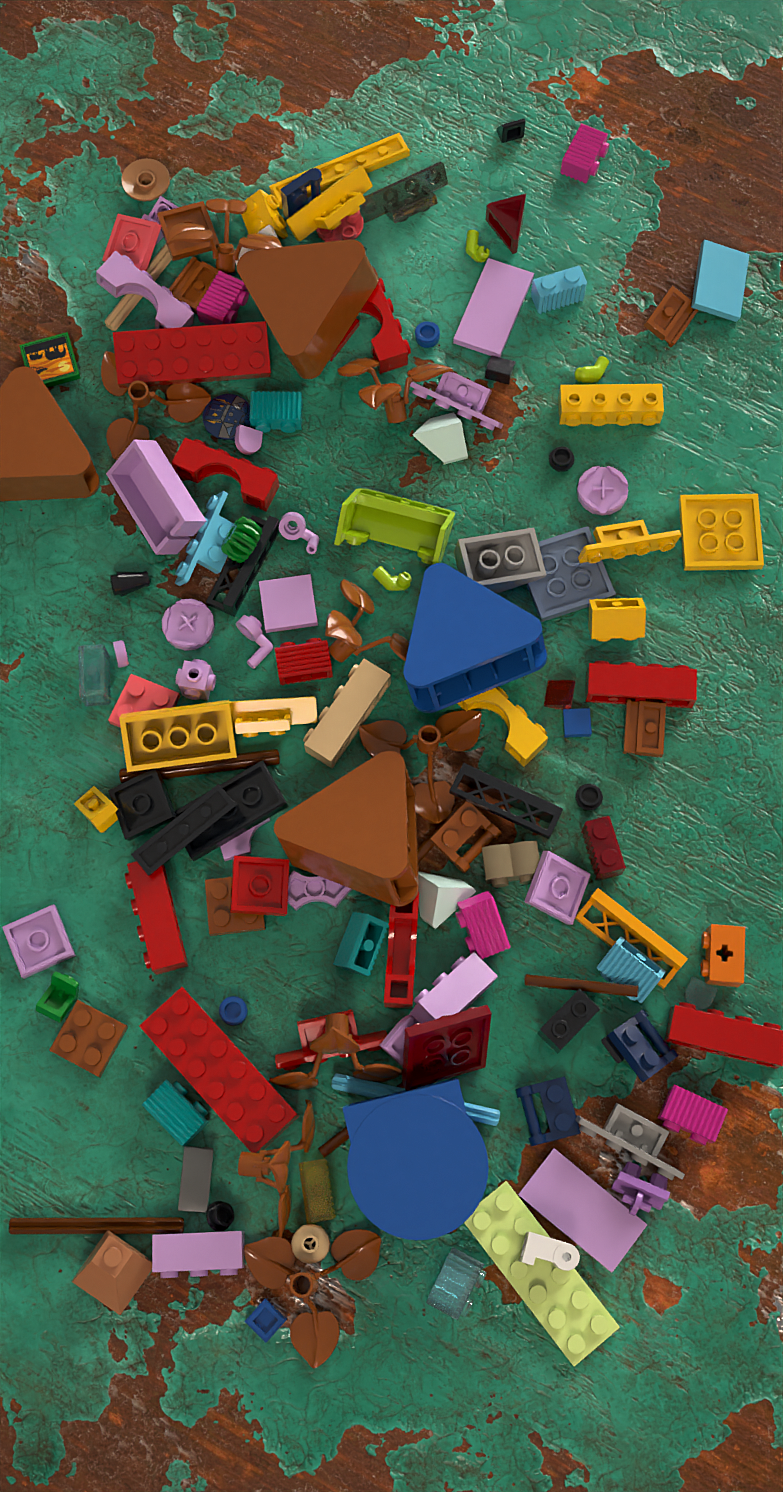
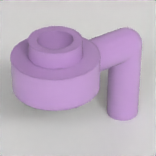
M288 512L283 515L279 523L281 535L289 540L303 538L308 541L307 552L314 554L317 551L319 537L305 528L306 522L303 516L296 512ZM289 521H295L298 526L291 527Z
M243 615L236 622L237 628L244 636L251 641H255L260 646L247 661V664L252 669H255L273 650V644L262 634V624L257 618L252 615L249 617Z

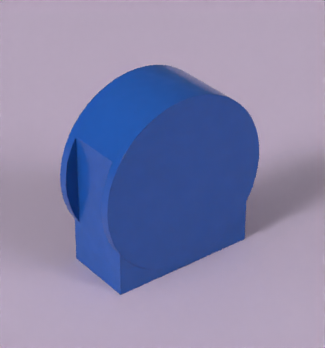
M458 1078L348 1104L342 1108L351 1143L347 1161L349 1186L358 1207L374 1225L388 1234L399 1238L428 1240L452 1232L474 1213L487 1185L488 1156L479 1130L466 1113Z

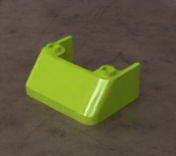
M358 488L342 504L334 545L339 546L344 539L349 544L361 545L362 542H367L370 539L417 551V556L421 558L423 563L430 565L441 563L453 526L455 513L445 508L370 489Z

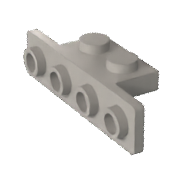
M618 1103L615 1104L603 1128L577 1115L575 1121L581 1124L580 1131L593 1138L598 1133L607 1138L605 1144L619 1152H621L622 1148L633 1152L631 1158L645 1166H647L648 1162H651L659 1167L657 1172L666 1178L673 1180L674 1176H677L683 1180L685 1176L683 1172L657 1158L669 1134L668 1130Z

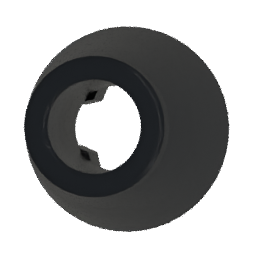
M116 571V574L110 575L114 596L120 595L123 597L141 588L150 586L147 571Z

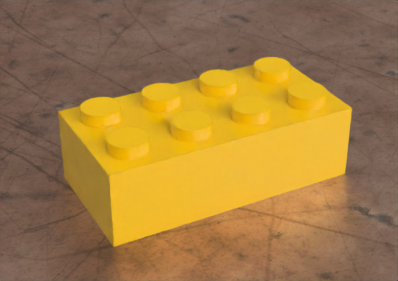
M229 700L121 714L119 718L127 772L237 758Z

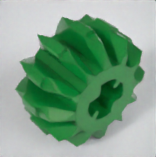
M240 517L231 526L223 540L222 552L233 561L244 562L260 540L262 534L261 527L250 518Z

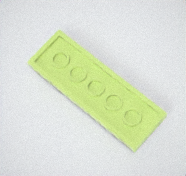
M507 1181L483 1199L474 1213L464 1222L573 1366H576L620 1328L575 1269L569 1271L560 1270L552 1262L536 1257L534 1265L519 1262L526 1232H532L549 1238L550 1236Z

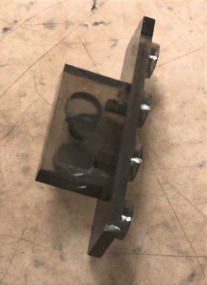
M438 162L364 196L366 201L359 206L360 215L363 217L364 223L384 214L394 223L403 222L410 216L419 212H425L430 207L438 204L433 191L448 184L444 164Z

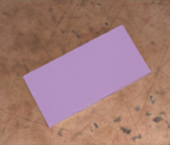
M488 258L454 336L453 343L489 356L501 357L534 278V273Z
M553 1148L518 1194L519 1197L611 1273L647 1226L639 1217L629 1214L628 1208L555 1148Z

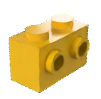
M642 598L589 599L588 629L591 639L609 641L614 638H622L631 641L645 637L646 606Z

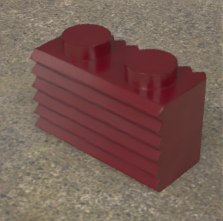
M610 816L586 821L581 833L584 834L582 838L585 839L584 843L587 844V853L590 855L589 859L592 860L590 864L593 865L592 869L595 870V879L601 881L622 875L626 866Z

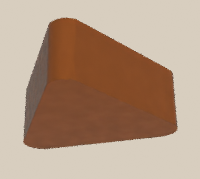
M354 239L251 250L244 253L237 263L238 274L277 342L299 376L304 379H313L321 374L378 284V274L375 268L371 266L364 246L361 242Z
M30 367L14 369L0 387V501L70 499L92 496L99 488L100 479L88 450L38 373Z
M394 751L379 753L276 820L274 832L291 865L394 906L407 905L416 898L419 891L416 793L406 769L405 761L399 753Z

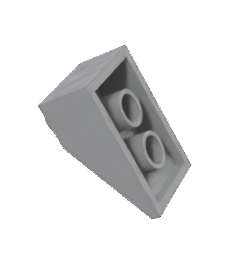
M534 528L458 539L454 550L458 571L496 594L545 578L547 575Z

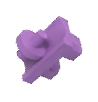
M627 1162L623 1170L619 1172L613 1181L611 1189L623 1194L621 1201L631 1205L629 1214L633 1216L637 1214L639 1209L648 1213L651 1207L661 1210L670 1195V1192L666 1191L668 1179L658 1173H653L647 1183L639 1179L642 1168L637 1164Z

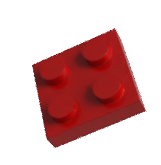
M234 856L232 861L230 913L286 916L289 859Z

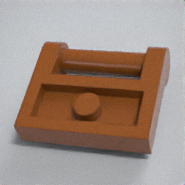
M464 801L429 840L462 873H466L471 868L470 864L482 852V847H487L493 839L497 840L502 835V832L472 803ZM481 827L485 833L460 857L456 851Z

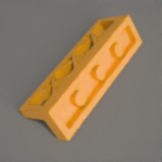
M599 888L596 889L589 901L575 917L578 922L611 948L616 941L609 937L608 927H621L624 930L626 941L630 944L641 943L646 947L648 958L654 962L664 961L672 968L664 980L661 978L657 983L662 989L666 987L688 959ZM592 905L602 912L603 923L592 924L584 917ZM607 917L613 922H607ZM599 927H604V932H602L599 929ZM629 935H631L635 939L629 940ZM651 952L655 954L657 957L652 958Z

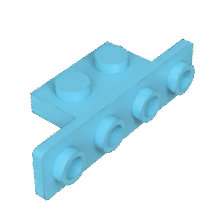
M222 491L217 495H212L206 505L208 511L204 517L206 522L198 530L195 539H192L186 548L188 555L185 561L179 564L175 573L178 576L175 581L176 585L181 586L189 581L196 563L216 574L221 572L227 559V555L222 552L221 546L231 526L234 525L219 515L227 498V492Z

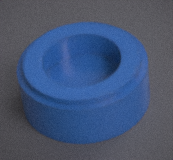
M426 321L416 327L415 340L421 347L430 348L439 342L440 330L435 323Z
M231 996L224 999L220 1004L219 1015L227 1025L237 1026L246 1020L248 1008L241 998Z

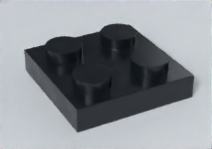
M157 768L151 769L108 790L112 803L118 808L116 815L125 840L131 841L176 818L162 775Z

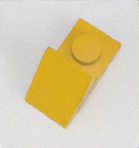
M95 786L74 803L101 833L118 820L116 815L118 808Z

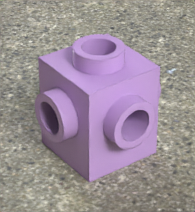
M193 659L192 662L184 660L182 669L179 668L177 671L176 684H178L182 696L192 700H208L210 691H213L215 688L216 675L213 674L211 665H208L203 660Z

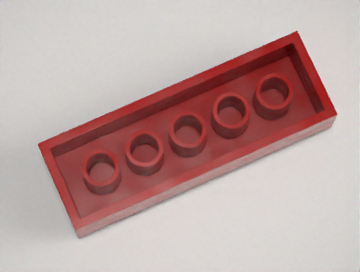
M266 321L113 332L117 381L120 388H128L134 381H143L147 386L267 378L271 375Z
M183 987L139 1025L250 1152L259 1153L260 1150H265L299 1118V1115Z

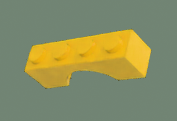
M500 687L457 703L466 711L487 709L501 716L508 728L505 750L523 767L547 744L546 730L540 724L532 723L527 718L526 711L519 705L514 706L508 700L506 692Z

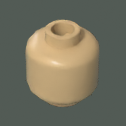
M306 1224L298 1228L291 1242L292 1252L295 1257L307 1264L318 1263L323 1260L328 1254L331 1245L330 1237L326 1230L316 1224ZM308 1238H313L310 1242L306 1241ZM316 1242L315 1248L313 1249L312 1244ZM305 1244L309 1245L310 1250L305 1247Z

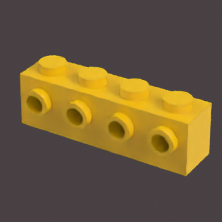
M662 384L560 385L558 396L559 424H566L568 426H578L580 424H592L594 426L605 424H618L620 426L643 424L651 426L660 423L664 413Z

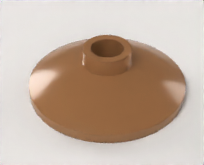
M145 158L129 164L122 174L121 181L124 191L131 198L138 201H152L167 191L170 184V176L167 168L161 162Z

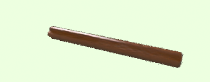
M278 749L239 753L237 758L157 769L160 770L163 779L247 769L262 760L266 766L278 765L280 763V755ZM122 768L119 770L120 782L124 783L151 769L127 772V768Z
M182 1217L11 1218L9 1221L10 1234H105L107 1230L113 1234H181L184 1231V1218Z

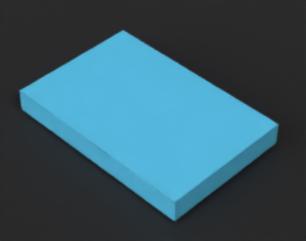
M704 240L700 247L691 308L737 322L741 316L749 254Z

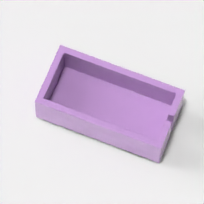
M133 440L106 473L156 555L178 554L189 542V536H194L205 524L206 519L156 441Z

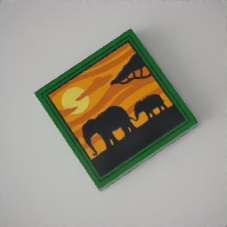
M68 332L19 345L25 367L34 369L47 388L81 379Z

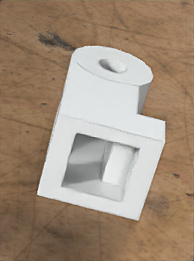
M526 1232L519 1262L534 1265L536 1257L552 1262L560 1270L569 1271L578 1265L580 1255L576 1247L569 1243Z

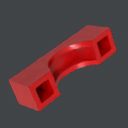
M382 278L378 279L377 286L359 312L373 316L382 326L380 332L371 340V353L373 358L379 361L377 368L380 374L408 365V354H411L407 339H402L400 321L393 317L394 309L390 298L386 299L384 295L386 291Z
M184 438L171 462L178 476L197 484L204 478L215 474H223L234 478L241 486L243 503L267 512L279 488L278 475L273 470L254 466L247 459H237L230 456L226 451L210 448L204 442L197 439L190 440Z
M419 891L416 898L407 905L394 906L390 904L384 1007L412 1009Z

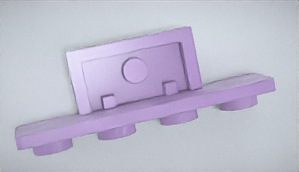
M447 372L442 375L435 392L414 382L410 384V387L414 388L413 394L424 399L427 398V395L436 398L435 404L447 410L451 405L459 409L458 415L471 420L472 416L481 419L479 425L492 431L495 426L500 429L503 426L502 423L482 415L492 390L454 372Z

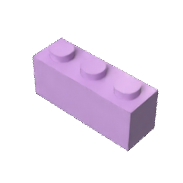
M475 952L466 959L461 956L451 966L453 971L449 975L443 972L432 983L434 988L428 992L427 989H424L413 1000L416 1005L410 1014L419 1023H425L444 1015L463 1012L491 986L498 976Z
M244 1231L152 1235V1272H160V1278L178 1277V1271H190V1277L208 1276V1270L220 1269V1275H238V1269L245 1268Z

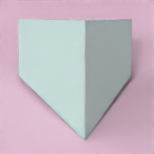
M454 412L428 419L412 434L443 462V465L468 458L462 422Z
M418 871L420 917L435 929L458 909V902L470 898L476 892L473 887L460 879Z

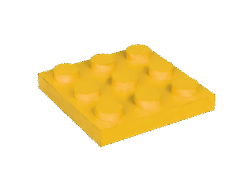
M758 494L680 495L679 511L684 571L755 570L763 568L764 558Z

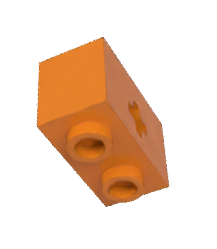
M711 924L706 929V932L702 933L701 947L706 949L705 959L701 961L700 974L705 977L706 985L739 987L744 983L745 927ZM720 950H722L723 955L727 956L724 961H722L721 956L717 955Z

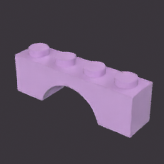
M115 251L96 271L97 283L115 298L126 294H137L148 299L157 312L155 329L191 327L193 324L194 313L187 303L179 302L174 298L168 288L165 286L161 287L154 282V279L148 272L141 271L134 266L133 261L128 256H122Z

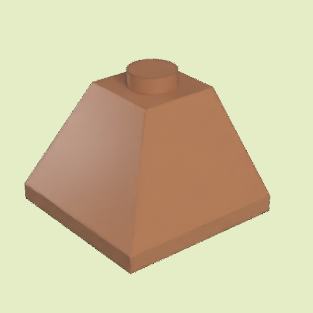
M107 1230L72 1282L121 1315L151 1272L152 1260Z

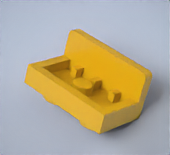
M259 189L244 200L247 204V210L241 215L248 234L258 233L266 226L271 225L278 236L283 239L288 237L285 229L287 224L280 215L278 201L272 194L268 195Z

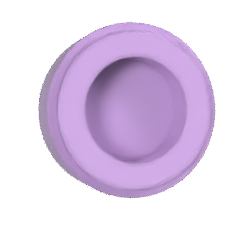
M124 641L113 642L118 668L128 666Z

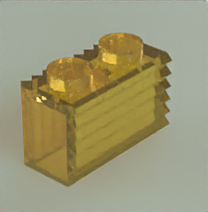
M326 1159L298 1163L307 1224L335 1220L337 1216L334 1214L336 1209L333 1208L335 1203L332 1202L334 1200V1197H332L334 1192L331 1191L333 1186L330 1184L332 1180L329 1178L331 1175L328 1172L330 1168L327 1166L329 1162Z

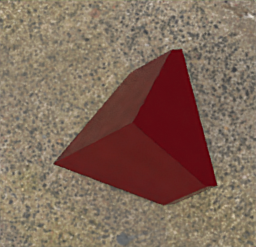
M526 193L491 202L486 206L485 220L512 254H515L518 250L524 219Z

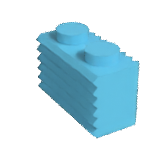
M579 265L532 279V291L530 294L539 314H542V312L546 313L547 310L551 311V309H560L561 306H569L570 303H578L579 300L583 302L587 281Z
M621 936L596 967L601 971V976L610 983L615 982L617 984L639 986L638 997H627L633 1001L638 1000L640 1003L646 999L666 972Z

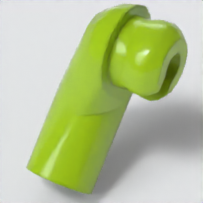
M469 230L467 232L465 251L476 262H485L490 255V251L488 248L484 250V246L478 245L479 232Z
M599 356L594 366L577 368L574 374L575 379L582 383L598 382L609 365V360L604 356Z
M379 566L372 574L389 591H404L410 587L412 581L409 573L402 572L398 576H391L382 566Z

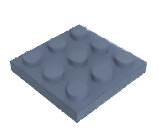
M588 526L538 542L547 575L545 578L527 583L526 585L541 622L589 607V599H615L616 593L603 561L601 560L593 564L589 562L579 563L578 556L583 547L595 544Z

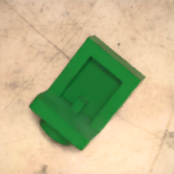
M55 971L51 976V985L36 1004V1011L61 1023L78 999L79 983L73 977L66 974L62 975Z

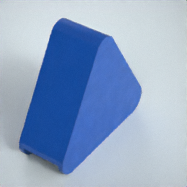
M445 563L433 564L425 570L403 671L413 704L419 711L423 713L437 712L536 672L545 665L547 652L542 625L537 617Z

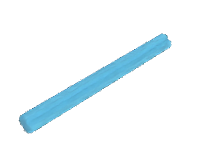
M338 1073L334 1074L331 1084L335 1090L370 1098L405 1090L404 1088L361 1080ZM464 1102L466 1113L472 1121L493 1126L499 1123V1110Z

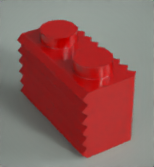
M311 638L304 644L296 645L294 642H285L279 648H274L280 685L333 677L327 640L322 641L321 638Z

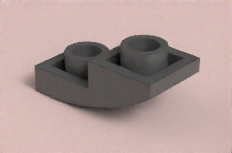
M184 1146L178 1211L206 1213L210 1191L213 1148Z

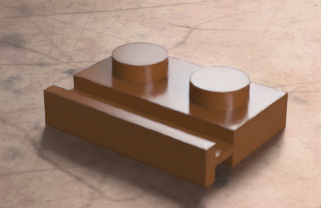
M193 256L169 290L174 298L179 302L187 303L193 312L197 314V306H199L202 298H204V294H206V291L220 270L203 261H198Z
M672 285L643 326L660 340H665L669 343L668 346L671 348L678 341L698 310L691 308V300Z
M626 701L623 754L633 753L635 755L651 757L663 756L666 703Z

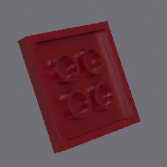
M488 1005L472 1007L463 1012L444 1015L438 1019L425 1023H416L411 1027L405 1028L402 1084L405 1091L486 1067L492 1016Z

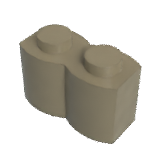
M537 841L482 847L486 884H492L494 888L505 887L509 885V881L518 880L520 884H531L540 861Z

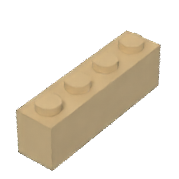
M363 659L360 665L355 664L349 672L348 678L350 679L346 685H341L337 689L333 697L335 701L330 708L326 706L318 718L319 724L315 729L311 728L303 740L306 753L332 769L359 731V726L364 724L391 684V675L366 659Z

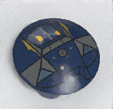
M223 394L213 398L203 411L205 430L216 438L235 441L237 426H251L250 404L244 398L234 394Z

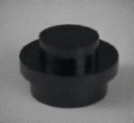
M557 447L549 455V464L558 472L568 471L574 464V455L567 447Z
M584 784L578 788L575 800L581 809L593 811L601 805L603 794L596 785Z
M222 1201L211 1203L206 1211L207 1222L215 1231L221 1232L228 1229L234 1221L233 1208L230 1204Z

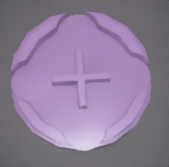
M594 466L585 471L579 479L577 488L578 500L592 514L601 516L613 514L626 503L628 482L624 475L614 467Z
M181 599L175 602L176 604L165 611L162 618V630L167 641L175 648L185 651L196 650L204 646L212 638L215 630L214 617L211 611L203 602L195 599Z

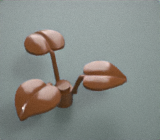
M215 198L206 201L207 210L215 213H225L224 243L219 244V248L216 249L211 230H205L204 226L200 224H176L170 229L168 235L169 245L181 241H209L213 252V259H216L215 268L224 273H233L235 271V260H239V253L242 247L254 250L282 247L279 239L273 235L252 233L248 234L247 238H240L236 250L234 249V246L229 243L230 213L243 214L247 210V204L238 199L226 200Z
M109 351L104 353L101 364V377L104 387L114 396H123L128 391L129 397L134 404L133 422L127 418H120L113 421L108 427L107 443L115 460L119 459L133 440H149L148 428L137 423L139 420V407L147 406L151 399H155L163 405H169V415L180 423H189L196 420L211 401V396L207 391L191 383L169 386L166 392L168 400L159 397L155 392H150L148 386L143 381H134L128 388H120L117 381L115 353Z
M363 357L355 359L337 369L338 374L345 377L357 376L365 372L372 375L376 385L362 388L358 394L360 399L374 410L383 403L388 423H399L407 419L405 404L409 403V388L413 381L421 382L447 372L453 373V369L434 363L412 368L407 372L408 377L405 382L404 395L401 397L399 393L402 390L401 385L397 383L381 385L373 369L379 365V361L375 358Z
M343 579L340 582L341 591L346 599L357 607L358 612L351 622L344 614L337 610H332L329 613L326 621L325 636L337 638L328 647L330 654L337 661L344 662L353 653L358 656L365 650L387 642L390 643L394 653L406 661L409 641L397 633H394L392 637L386 636L360 647L362 645V638L354 626L364 611L370 615L374 612V604L370 596L362 588Z
M473 710L447 713L436 721L435 726L425 725L421 727L418 735H413V738L406 744H404L407 737L405 729L398 722L391 720H381L367 725H360L359 735L362 745L372 757L384 751H394L400 754V749L406 750L414 743H417L419 751L428 756V784L419 783L414 787L416 793V814L433 824H440L452 811L455 797L449 793L451 786L448 782L437 781L433 783V753L438 749L439 742L444 743L445 741L447 746L453 751H467L474 747L480 734L482 714L480 711Z
M335 1013L326 1016L325 1034H322L321 1037L310 1043V1049L318 1052L313 1070L307 1074L291 1072L274 1078L270 1077L269 1082L292 1090L313 1088L318 1085V1079L315 1077L323 1054L333 1053L351 1054L354 1068L357 1070L353 1072V1077L378 1083L387 1082L402 1075V1070L387 1064H370L366 1066L359 1064L356 1052L360 1050V1045L352 1039V1034H348L349 1017L345 1014Z
M305 1099L307 1108L303 1117L302 1138L297 1145L290 1146V1141H285L281 1148L260 1150L259 1153L242 1151L239 1157V1176L256 1177V1182L268 1184L276 1188L279 1193V1230L275 1234L276 1237H282L291 1212L290 1185L286 1184L291 1151L304 1149V1152L308 1153L315 1135L314 1111L312 1102L308 1099ZM272 1171L275 1181L264 1177V1175L269 1176Z
M363 1229L350 1230L339 1235L331 1246V1254L338 1263L315 1274L311 1272L295 1274L291 1270L296 1262V1257L292 1252L291 1243L285 1238L267 1237L244 1246L247 1265L261 1285L270 1289L281 1288L285 1285L289 1275V1286L292 1294L298 1298H303V1302L307 1303L312 1313L304 1312L294 1319L290 1328V1337L296 1351L312 1368L319 1367L331 1356L339 1340L340 1327L337 1318L332 1312H317V1307L310 1299V1296L316 1293L319 1278L340 1267L345 1277L359 1281L368 1278L375 1271L379 1262L382 1239L380 1235L372 1231Z

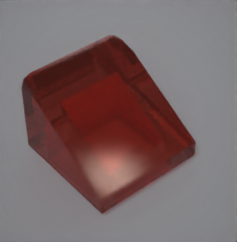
M548 680L544 707L561 710L571 709L576 681Z

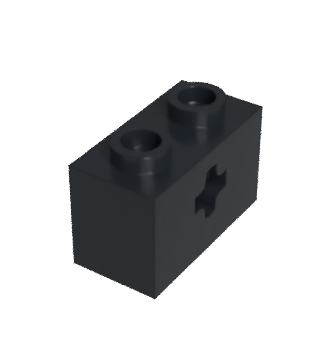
M579 989L547 1021L537 1034L558 1054L597 1014L600 1008Z

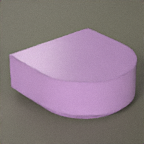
M243 425L237 426L235 434L237 449L245 455L255 453L261 447L263 432Z

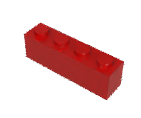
M595 661L589 663L586 671L585 702L626 704L627 700L634 702L649 701L666 703V707L692 708L697 700V669H689L685 665L668 668L660 664L636 666L632 662H623L620 665L609 664L607 661Z
M137 861L128 863L129 872L125 873V880L128 889L133 888L135 899H131V905L134 915H139L141 925L137 926L140 941H145L147 952L143 953L147 969L151 968L158 975L189 966L164 864L148 876Z
M680 1002L679 1006L674 1005L670 1009L665 1042L775 1069L783 1066V1030H780V1025L764 1022L763 1026L753 1024L751 1018L744 1016H735V1019L724 1017V1012L715 1009H707V1012L696 1010L695 1005Z

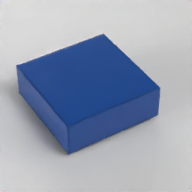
M590 708L563 709L564 738L591 737Z
M265 1298L245 1322L267 1343L287 1318Z

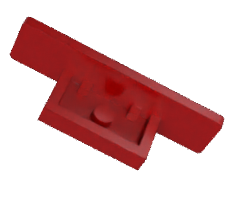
M353 1010L338 1012L349 1017L348 1034H352V1039L360 1045V1050L376 1051L382 1049L379 1045L387 1036L386 1030L358 1036ZM327 1015L297 1022L302 1049L275 1055L277 1069L293 1070L303 1063L311 1062L315 1064L318 1052L310 1049V1043L321 1037L322 1034H325ZM323 1054L321 1063L327 1061L329 1057L339 1055V1057L345 1058L350 1057L351 1054Z

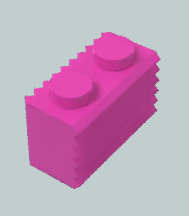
M581 123L562 159L560 173L580 182L583 181L584 184L588 182L590 176L595 177L600 166L598 160L600 157L605 158L610 146L607 143L608 134Z
M218 271L211 286L206 291V294H204V298H202L199 306H197L196 310L199 321L206 325L234 324L239 307L245 306L249 298V292L244 282L222 271Z
M489 891L457 903L459 911L455 915L461 929L465 927L468 933V937H465L464 940L470 954L475 952L481 959H484L510 948L494 898Z
M674 1084L669 1088L658 1119L664 1121L663 1127L679 1133L680 1129L691 1134L689 1139L706 1146L707 1142L714 1143L716 1141L728 1109Z

